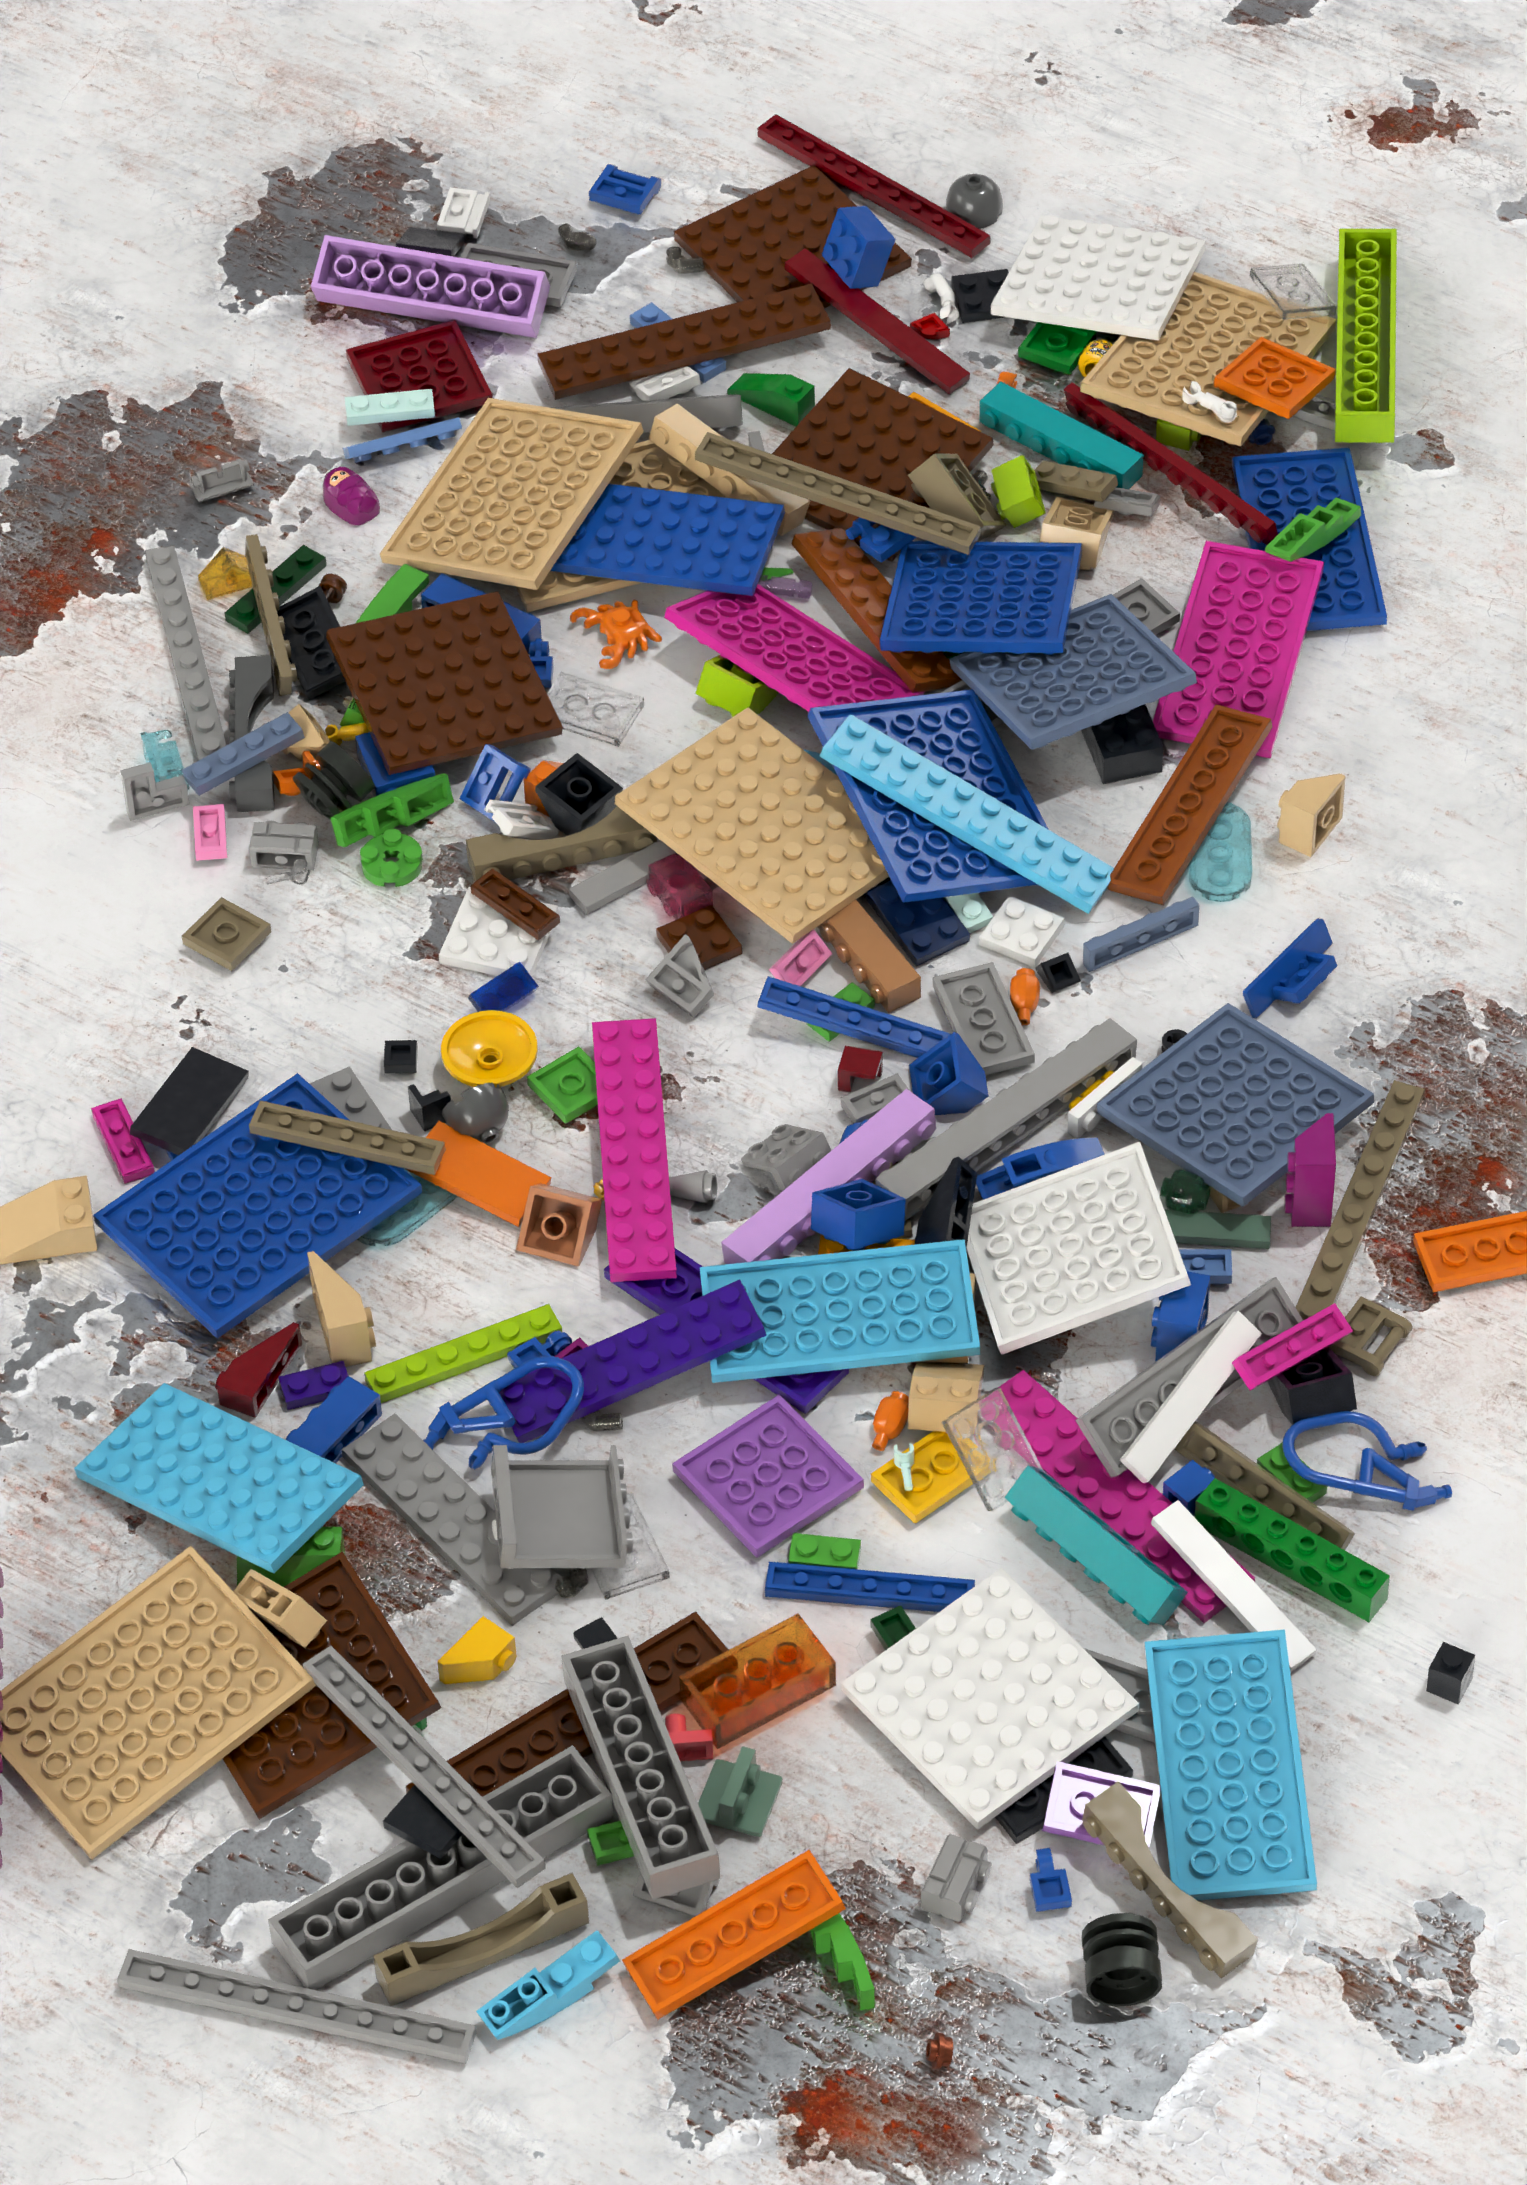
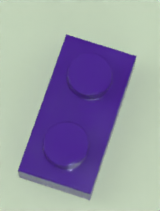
M344 1361L279 1376V1385L287 1410L325 1401L331 1389L336 1385H340L348 1377Z

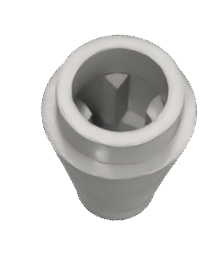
M707 1170L669 1177L670 1196L707 1203L708 1200L716 1199L718 1184L715 1173H709Z

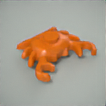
M633 600L631 607H626L623 602L617 601L614 603V607L609 604L599 605L597 607L599 612L582 607L576 609L570 615L572 623L576 622L579 617L587 618L584 621L586 629L600 624V632L606 634L607 643L612 645L602 649L603 656L612 657L611 659L599 661V666L603 669L617 667L626 649H629L628 658H633L636 654L638 643L643 651H647L648 642L646 637L656 642L662 641V637L648 625L640 613L638 600Z

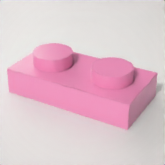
M224 804L193 806L196 861L227 858Z
M813 929L800 938L769 971L776 979L801 986L832 955V952Z

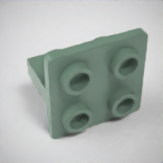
M742 1746L736 1763L717 1759L698 1802L705 1822L761 1837L782 1786V1777L761 1771V1766L756 1764V1750Z

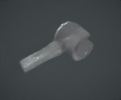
M296 860L291 871L265 877L266 884L291 880L298 885L305 884L310 874V870L306 869L307 861Z

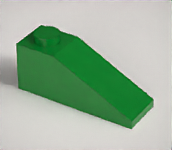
M743 373L727 389L728 395H741V401L795 427L815 406V386L791 374Z

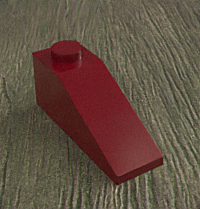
M294 1322L232 1360L227 1370L222 1371L216 1380L215 1388L218 1391L219 1404L256 1418L279 1382L278 1377L283 1376L302 1346L300 1325Z

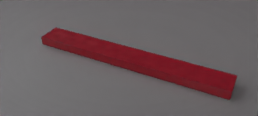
M806 248L785 262L784 269L804 285L812 283L816 293L949 395L970 380V372L859 288L850 289L834 269Z

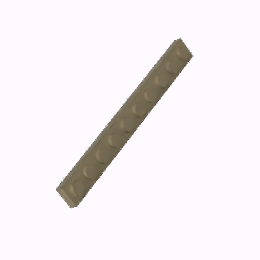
M709 432L706 433L695 451L696 461L967 555L970 554L981 535V526Z
M1396 1080L1393 1081L1295 1307L1303 1320L1334 1303L1336 1304L1424 1099L1425 1089Z

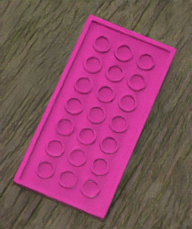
M1211 541L1205 542L1173 650L1195 672L1197 683L1186 687L1182 691L1173 692L1159 698L1153 723L1160 738L1191 744L1217 704L1271 719L1273 727L1255 755L1271 759L1323 574L1324 561L1299 558L1289 562L1262 550Z
M757 584L753 596L706 591L666 608L664 618L675 624L678 629L692 635L701 644L712 648L721 657L735 663L743 671L755 676L764 682L767 687L775 689L787 697L790 702L798 704L808 712L810 708L919 696L924 695L925 692L912 693L895 671L759 584Z

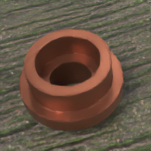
M936 2032L934 2039H928L926 2060L931 2061L933 2069L940 2070L942 2066L949 2067L953 2056L952 2037H945L944 2033Z

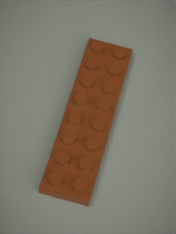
M835 528L794 534L791 543L912 693L949 688L962 680L951 669L950 660L942 651L924 653L921 651L892 652L880 650V637L892 586L857 543L847 537L845 530Z
M1217 704L1214 706L1110 874L1111 881L1108 885V890L1164 906L1273 726L1270 718Z

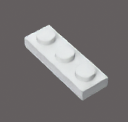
M1132 1057L1068 1112V1133L1079 1139L1085 1132L1092 1131L1097 1126L1099 1120L1103 1118L1097 1113V1103L1142 1069L1143 1063Z

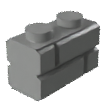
M276 821L254 822L249 845L251 867L314 870L318 851L317 826L304 822L296 824H284Z
M952 1834L947 1835L921 1891V1907L923 1910L936 1915L942 1914L943 1917L957 1922L962 1921L966 1910L972 1912L978 1899L979 1892L976 1890L979 1881L985 1883L990 1874L992 1863L987 1861L988 1848L973 1841L967 1842L964 1838Z

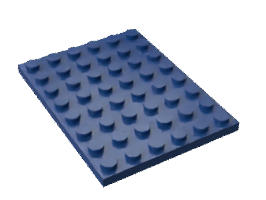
M973 689L810 708L807 717L823 747L851 714L1048 829ZM833 765L903 903L1038 885Z
M298 1073L93 1215L95 1224L217 1339L308 1275L310 1272L307 1252L314 1251L326 1262L423 1193L422 1185L404 1168L250 1133L249 1124L260 1100L349 1120Z

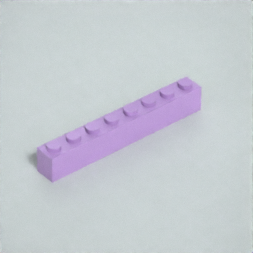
M905 1089L721 1242L724 1263L735 1264L782 1259L784 1256L790 1255L805 1238L816 1233L811 1230L812 1192L859 1179L872 1183L881 1172L889 1170L891 1162L893 1166L897 1161L909 1154L920 1142L932 1136L936 1130L934 1108L908 1089Z

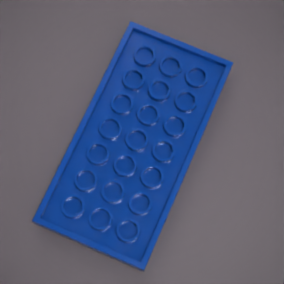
M1350 447L1232 457V468L1238 497L1276 523L1278 534L1299 513L1307 516L1317 505L1326 507L1335 497L1361 506V516L1342 534L1322 548L1302 557L1324 561V570L1307 631L1386 625L1387 612ZM1245 531L1249 548L1265 551L1267 545L1263 542H1256Z
M608 484L550 571L753 596L785 515L784 505Z

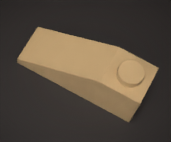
M253 1569L249 1570L233 1591L253 1614L304 1648L318 1636L320 1629L327 1621L300 1596Z

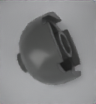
M964 175L958 178L949 188L946 210L977 228L988 227L997 221V216L1002 214L1003 211L1000 188L991 178L985 175Z
M485 1083L470 1088L461 1093L463 1100L455 1105L452 1099L443 1108L442 1116L447 1125L457 1132L471 1136L484 1144L495 1140L499 1136V1131L504 1127L509 1112V1105L504 1092L499 1084L495 1087L493 1083Z

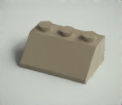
M933 454L908 475L913 482L912 488L919 497L925 499L929 509L981 526V535L976 542L983 540L1006 526V523L958 454Z

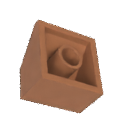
M542 1183L530 1186L516 1250L580 1266L595 1234L603 1199Z

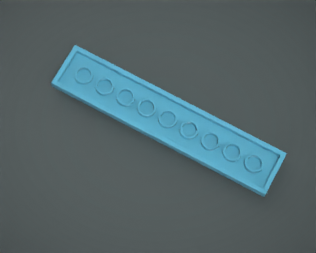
M851 714L821 750L819 757L1087 914L1091 912L1108 888L1111 881L1110 874L1114 869L1112 866Z

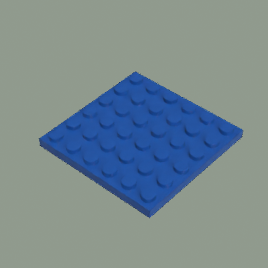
M911 541L901 548L880 637V650L892 652L921 651L924 653L934 651L953 653L982 652L985 654L994 652H1012L1014 654L1043 653L1046 655L1063 653L1082 557V543L976 542L970 554L967 555L930 541Z

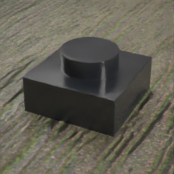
M417 1040L385 1041L384 1073H417Z

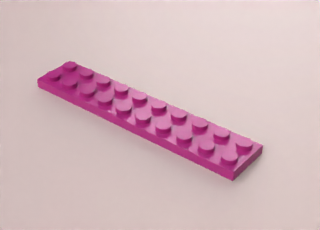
M656 1018L592 1022L610 1282L677 1278Z
M1022 1370L980 1400L978 1418L1030 1466L1043 1469L1184 1588L1188 1593L1181 1603L1203 1623L1227 1607L1151 1525L1153 1517L1173 1503L1149 1482L1142 1483L1129 1469L1111 1478L1076 1423L1077 1417L1026 1371ZM1233 1558V1560L1255 1582V1577Z

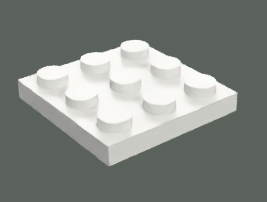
M468 887L439 953V964L530 983L551 931L541 939H535L473 895L471 887ZM543 903L559 915L557 905Z

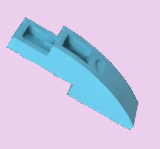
M596 1930L541 1972H538L536 1968L529 1971L476 2012L497 2040L514 2035L545 2021L594 1989L591 1983L619 1963L620 1959L599 1931Z

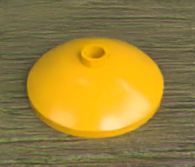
M495 1010L479 1011L462 1017L446 1031L441 1043V1057L446 1070L456 1080L472 1087L485 1083H493L495 1087L499 1084L502 1087L516 1082L530 1071L538 1053L537 1039L532 1028L516 1015Z

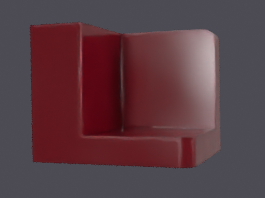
M845 1046L838 1067V1090L851 1093L855 1077L871 1080L881 1077L883 1072V1052Z

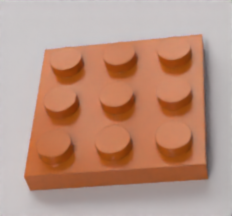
M1260 337L1215 376L1214 387L1246 400L1255 406L1271 411L1280 417L1290 419L1335 379L1336 369Z

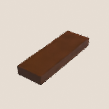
M493 868L470 885L473 895L537 940L560 924V915Z

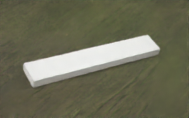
M1235 1311L1230 1315L1119 1460L1142 1483L1150 1481L1234 1371L1235 1367L1232 1362L1237 1357L1248 1352L1262 1334L1240 1311Z
M1179 1500L1153 1517L1151 1525L1250 1632L1285 1629L1290 1673L1315 1655L1317 1649Z

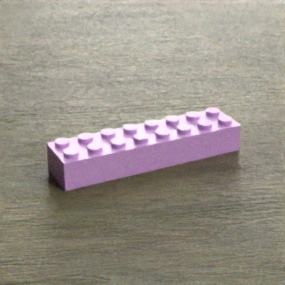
M324 235L311 289L317 301L444 323L456 320L457 324L461 326L537 338L550 284L543 271Z

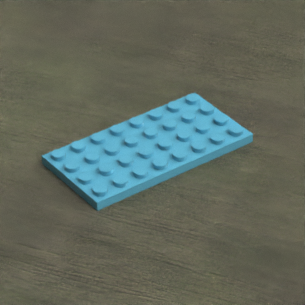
M965 1239L700 1267L702 1295H706L739 1279L741 1280L767 1335L710 1360L712 1383L981 1355Z
M166 1383L162 1384L74 1468L77 1478L273 1574L364 1485L361 1475Z
M1285 1629L1146 1641L1145 1655L1170 1880L1179 1889L1197 1901L1316 1891L1317 1879Z

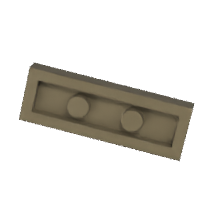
M1043 460L1034 470L1039 489L1099 502H1103L1118 486L1116 475Z

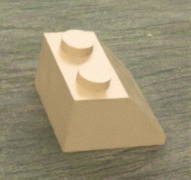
M1334 774L1298 780L1289 791L1285 790L1278 804L1281 808V815L1277 823L1279 843L1309 857L1313 856L1342 819L1345 775Z

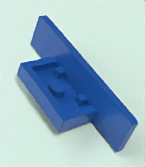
M1317 918L1243 990V996L1252 1018H1258L1276 999L1300 1004L1338 966L1334 956L1322 954L1333 944L1323 919Z

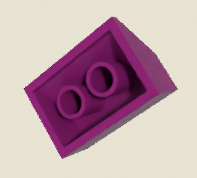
M1326 1113L1296 1137L1294 1152H1288L1287 1169L1288 1172L1292 1173H1286V1193L1291 1194H1285L1284 1212L1285 1214H1291V1227L1331 1226L1336 1173L1333 1113Z

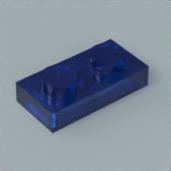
M519 961L472 992L468 1000L478 1012L487 1010L505 1012L534 993L539 986Z

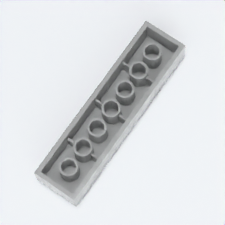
M629 1636L562 1655L564 1682L607 1789L612 1794L613 1804L651 1899L654 1900L721 1879L718 1851Z

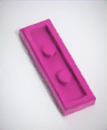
M122 1098L91 1108L92 1116L124 1184L153 1174L155 1172L154 1166L142 1140L130 1135V1126L133 1124V1121Z

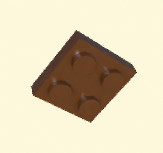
M712 905L656 928L657 938L668 953L685 934L689 936L704 970L742 954L741 943Z

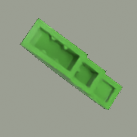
M1335 497L1326 507L1317 505L1307 516L1299 513L1265 547V552L1289 562L1305 557L1327 545L1350 527L1361 516V506Z
M404 563L378 592L356 623L412 611V600L429 585V574Z
M442 773L407 784L368 799L332 816L331 821L337 845L347 847L368 835L378 837L386 830L393 829L398 825L408 827L450 805L454 800L448 774Z
M838 1913L810 1930L816 1955L831 1952L838 1983L853 1980L860 2011L875 2008L874 1986L864 1957L848 1925Z

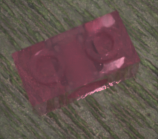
M674 853L648 865L649 879L646 881L647 887L652 896H657L661 900L663 908L669 917L673 916L677 920L709 905L713 906L712 889L694 866L679 854Z

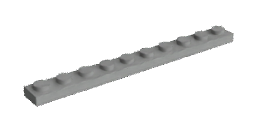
M174 545L145 550V556L199 761L227 744Z
M329 1646L303 1663V1668L314 1679V1683L516 1888H519L546 1869L545 1860L332 1646Z
M132 1949L128 1950L117 1978L118 1986L121 1988L464 2064L467 2063L476 2036V2025Z

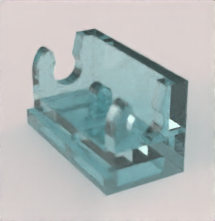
M170 730L140 733L143 754L146 763L150 762L152 765L155 783L183 775L182 770L184 767L176 741L159 743L162 739L172 737ZM187 783V790H190V786Z

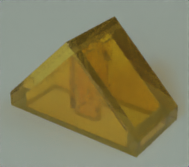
M225 547L216 554L198 575V581L207 600L253 587L245 556Z

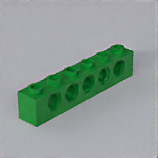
M1214 1478L1196 1500L1195 1519L1208 1533L1361 1619L1370 1622L1387 1601L1390 1575L1220 1480Z

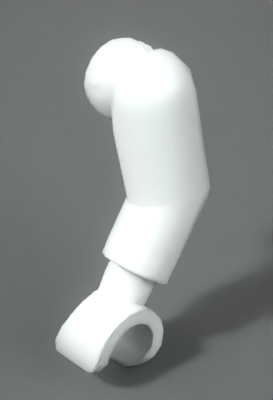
M931 274L930 277L924 280V286L929 293L938 292L943 307L940 310L941 320L947 317L946 325L959 318V312L955 307V295L941 274Z
M1191 382L1190 391L1192 395L1188 393L1185 387L1183 388L1182 399L1185 403L1196 404L1200 402L1201 406L1212 410L1224 423H1230L1237 417V406L1235 403L1226 401L1209 392L1203 393L1201 386L1197 382Z

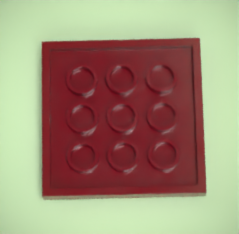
M456 320L346 349V358L364 395L432 389L435 410L434 418L378 423L382 433L484 405L488 398H493L492 392Z

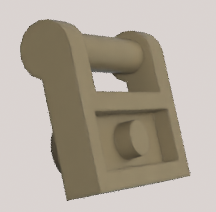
M1361 1296L1345 1317L1353 1332L1329 1347L1335 1354L1361 1366L1369 1375L1378 1376L1384 1368V1361L1401 1338L1408 1336L1413 1327L1406 1318ZM1383 1326L1391 1328V1331L1373 1354L1365 1351Z

